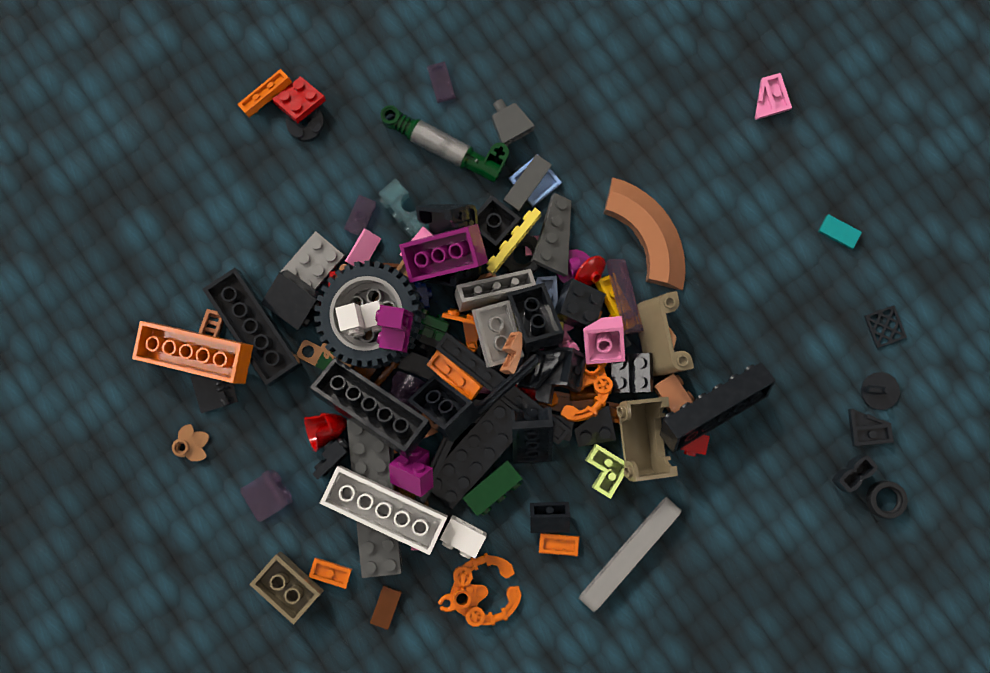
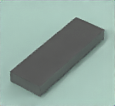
M536 154L503 201L519 212L552 164Z

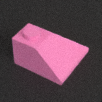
M622 316L604 317L583 328L586 364L625 361Z

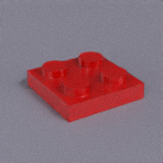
M301 76L272 98L274 104L297 124L326 101L325 96Z

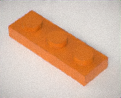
M279 69L237 105L250 118L260 108L270 102L272 98L288 87L292 81Z
M438 350L426 364L445 382L471 401L483 388L478 381Z

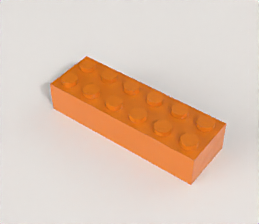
M140 321L132 359L230 383L245 384L253 345L158 323Z

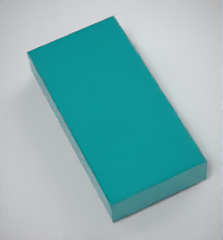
M829 214L826 215L818 230L819 233L849 249L855 247L862 233Z

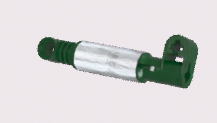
M388 105L381 110L382 123L386 128L397 129L398 132L401 131V134H405L412 143L419 145L457 167L459 166V168H467L493 183L497 181L508 160L509 149L504 143L493 144L487 156L484 157L475 152L471 146L442 132L436 127L420 119H412L406 114L403 116V113L398 111L395 106ZM394 114V120H387V115ZM500 151L503 152L502 155H500L498 158V162L501 163V165L489 159L491 158L495 160L496 153H499Z

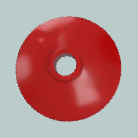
M593 256L587 259L578 269L575 280L590 287L600 280L605 270V259L601 256Z

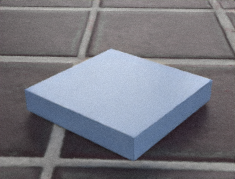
M532 159L529 162H527L523 167H521L517 172H515L512 176L509 177V180L513 185L519 179V177L527 168ZM549 169L527 201L532 207L536 206L562 184L551 169Z

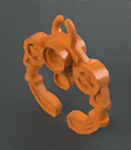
M585 363L581 390L594 385V392L598 396L594 397L595 403L592 407L587 406L580 411L571 405L564 406L561 416L567 421L579 422L593 416L596 417L600 408L606 406L609 394L613 390V382L607 377L604 368L607 363ZM588 367H595L596 370H595V371H589V370H587V368H588ZM555 392L552 405L546 404L551 408L558 403V397Z
M484 553L483 556L472 557L462 566H458L453 572L454 583L450 593L443 595L438 601V604L442 605L445 600H449L450 606H441L440 611L452 612L456 610L465 616L468 624L473 627L480 625L493 626L496 622L508 621V617L515 611L521 600L522 595L519 586L507 588L508 604L500 608V613L492 615V612L485 614L477 606L488 595L487 587L482 584H471V581L473 579L472 571L478 570V566L484 563L487 566L496 565L499 573L504 578H509L515 574L512 564L501 557ZM461 593L467 596L464 603H458L456 600L457 596Z

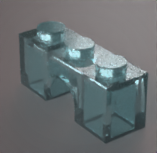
M396 178L378 193L381 197L380 203L386 209L390 207L394 212L392 216L399 223L402 221L406 225L404 229L411 237L416 235L423 226L429 229L428 224H421L417 220L416 211L406 212L403 210V203L410 196Z

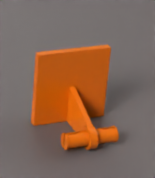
M453 308L442 313L443 318L463 322L466 345L473 352L477 351L478 333L473 314L471 312L467 315L460 314L461 312L458 309Z

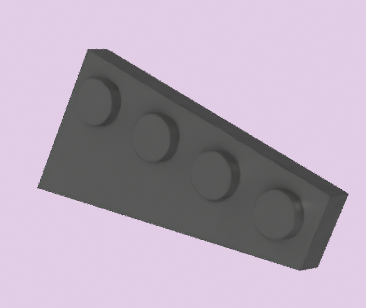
M554 193L551 196L531 262L565 277L568 275L571 200Z

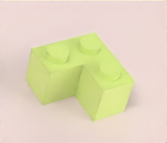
M594 444L585 461L601 470L592 488L611 499L625 476L624 460L601 446Z

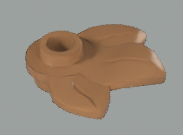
M191 424L185 425L179 430L178 439L173 442L172 451L178 457L186 456L190 461H201L207 457L206 452L202 448L207 444L209 434L206 432H194ZM181 444L185 445L184 451L180 450Z

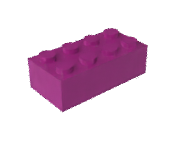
M478 224L399 245L410 283L479 267L488 263Z

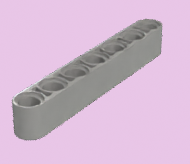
M664 498L579 596V600L595 612L676 520L682 510L669 498Z

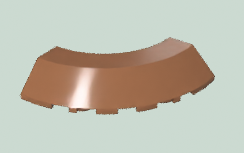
M612 177L604 214L629 226L639 239L646 254V282L683 291L685 257L679 234L665 210L646 192L628 182Z

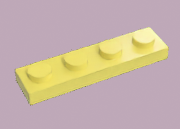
M534 208L532 212L529 210L525 214L522 225L520 227L517 225L513 229L510 240L508 242L505 240L499 247L500 252L496 257L493 255L489 259L487 271L493 276L539 220L541 212L538 209Z

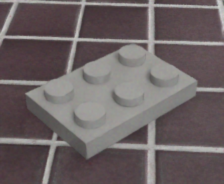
M315 231L280 272L289 270L317 290L329 276L330 271H333L345 255Z
M509 300L472 310L487 368L504 363L508 353L503 351L502 348L510 333L518 332ZM523 350L521 351L520 358L524 357Z

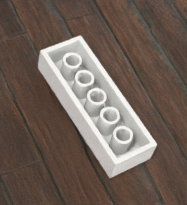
M337 466L320 501V504L428 555L431 554L448 517L343 466Z

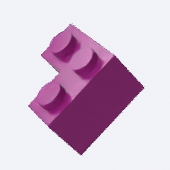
M380 305V309L377 310L375 316L377 325L382 327V331L379 332L377 338L379 348L407 353L414 315L412 312L404 308Z
M417 446L408 459L400 455L389 464L390 483L419 497H422L433 488V468L430 467L428 450Z

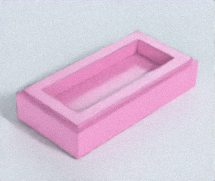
M363 229L345 262L354 266V262L358 261L365 264L364 261H369L381 238L367 229Z

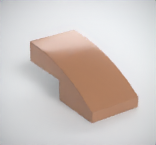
M519 331L511 332L502 348L508 355L499 371L505 375L514 374L520 360L523 339L522 333Z

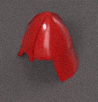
M321 413L320 416L304 417L306 433L313 450L317 452L331 440L333 441L338 438L345 430L347 420L334 413Z

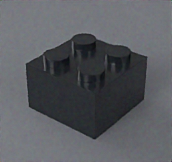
M493 195L477 211L482 241L497 254L501 244L512 237L511 232L517 225L521 226V218Z
M573 278L563 284L555 306L559 321L583 332V328L598 320L606 294Z

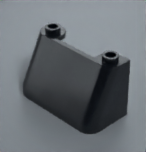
M423 204L416 206L417 220L421 224H428L429 231L433 235L478 224L477 209L473 204ZM481 266L424 279L423 282L456 287V285L477 280L481 274Z

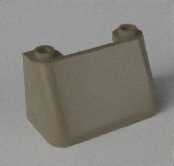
M677 291L640 302L634 309L642 353H652L653 377L694 369L691 355L688 352H674L666 313L674 312L679 306Z
M668 397L623 401L617 407L625 465L624 475L629 481L637 482L678 476L677 466H671L668 460H671V457L665 456L664 441L659 435L662 426L661 417L666 416L665 413H662L663 409L670 407Z

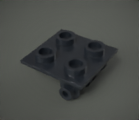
M201 375L191 377L201 414L238 402L233 383Z

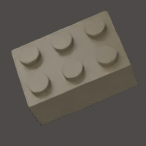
M282 552L277 553L249 584L293 625L324 591Z

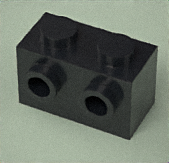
M569 502L530 503V532H570Z

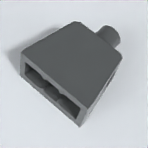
M499 99L493 104L497 113L492 115V122L501 143L508 146L534 131V124L516 103L507 107L503 99Z

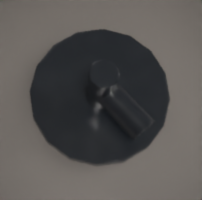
M872 373L863 381L861 395L865 403L871 408L877 410L888 409L898 401L900 395L899 384L888 373Z

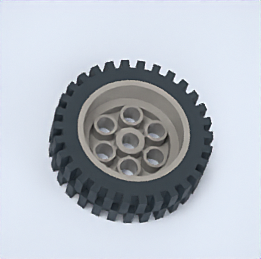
M358 261L354 262V267L349 264L344 266V272L337 270L335 272L337 278L334 279L330 276L327 280L330 286L323 285L321 288L325 294L324 297L320 295L317 297V300L321 302V306H315V311L320 313L319 316H314L315 322L320 324L319 327H316L317 333L323 335L320 337L322 343L327 344L325 348L333 352L332 355L334 357L342 359V362L367 369H379L381 366L388 367L391 366V362L398 363L401 361V356L406 357L409 353L379 348L377 343L379 332H372V337L369 340H366L365 335L353 337V335L341 332L335 308L355 303L357 300H361V305L373 302L372 296L375 293H379L378 300L383 302L385 306L393 304V307L404 308L414 314L408 349H414L416 345L413 342L421 337L418 334L419 329L423 330L424 325L421 323V319H425V314L421 311V309H425L424 303L420 302L422 297L416 291L417 287L412 282L410 283L409 278L398 270L377 261L375 263L364 261L365 264Z

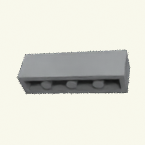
M531 269L456 285L454 296L459 311L463 312L507 301V293L534 286L536 283Z

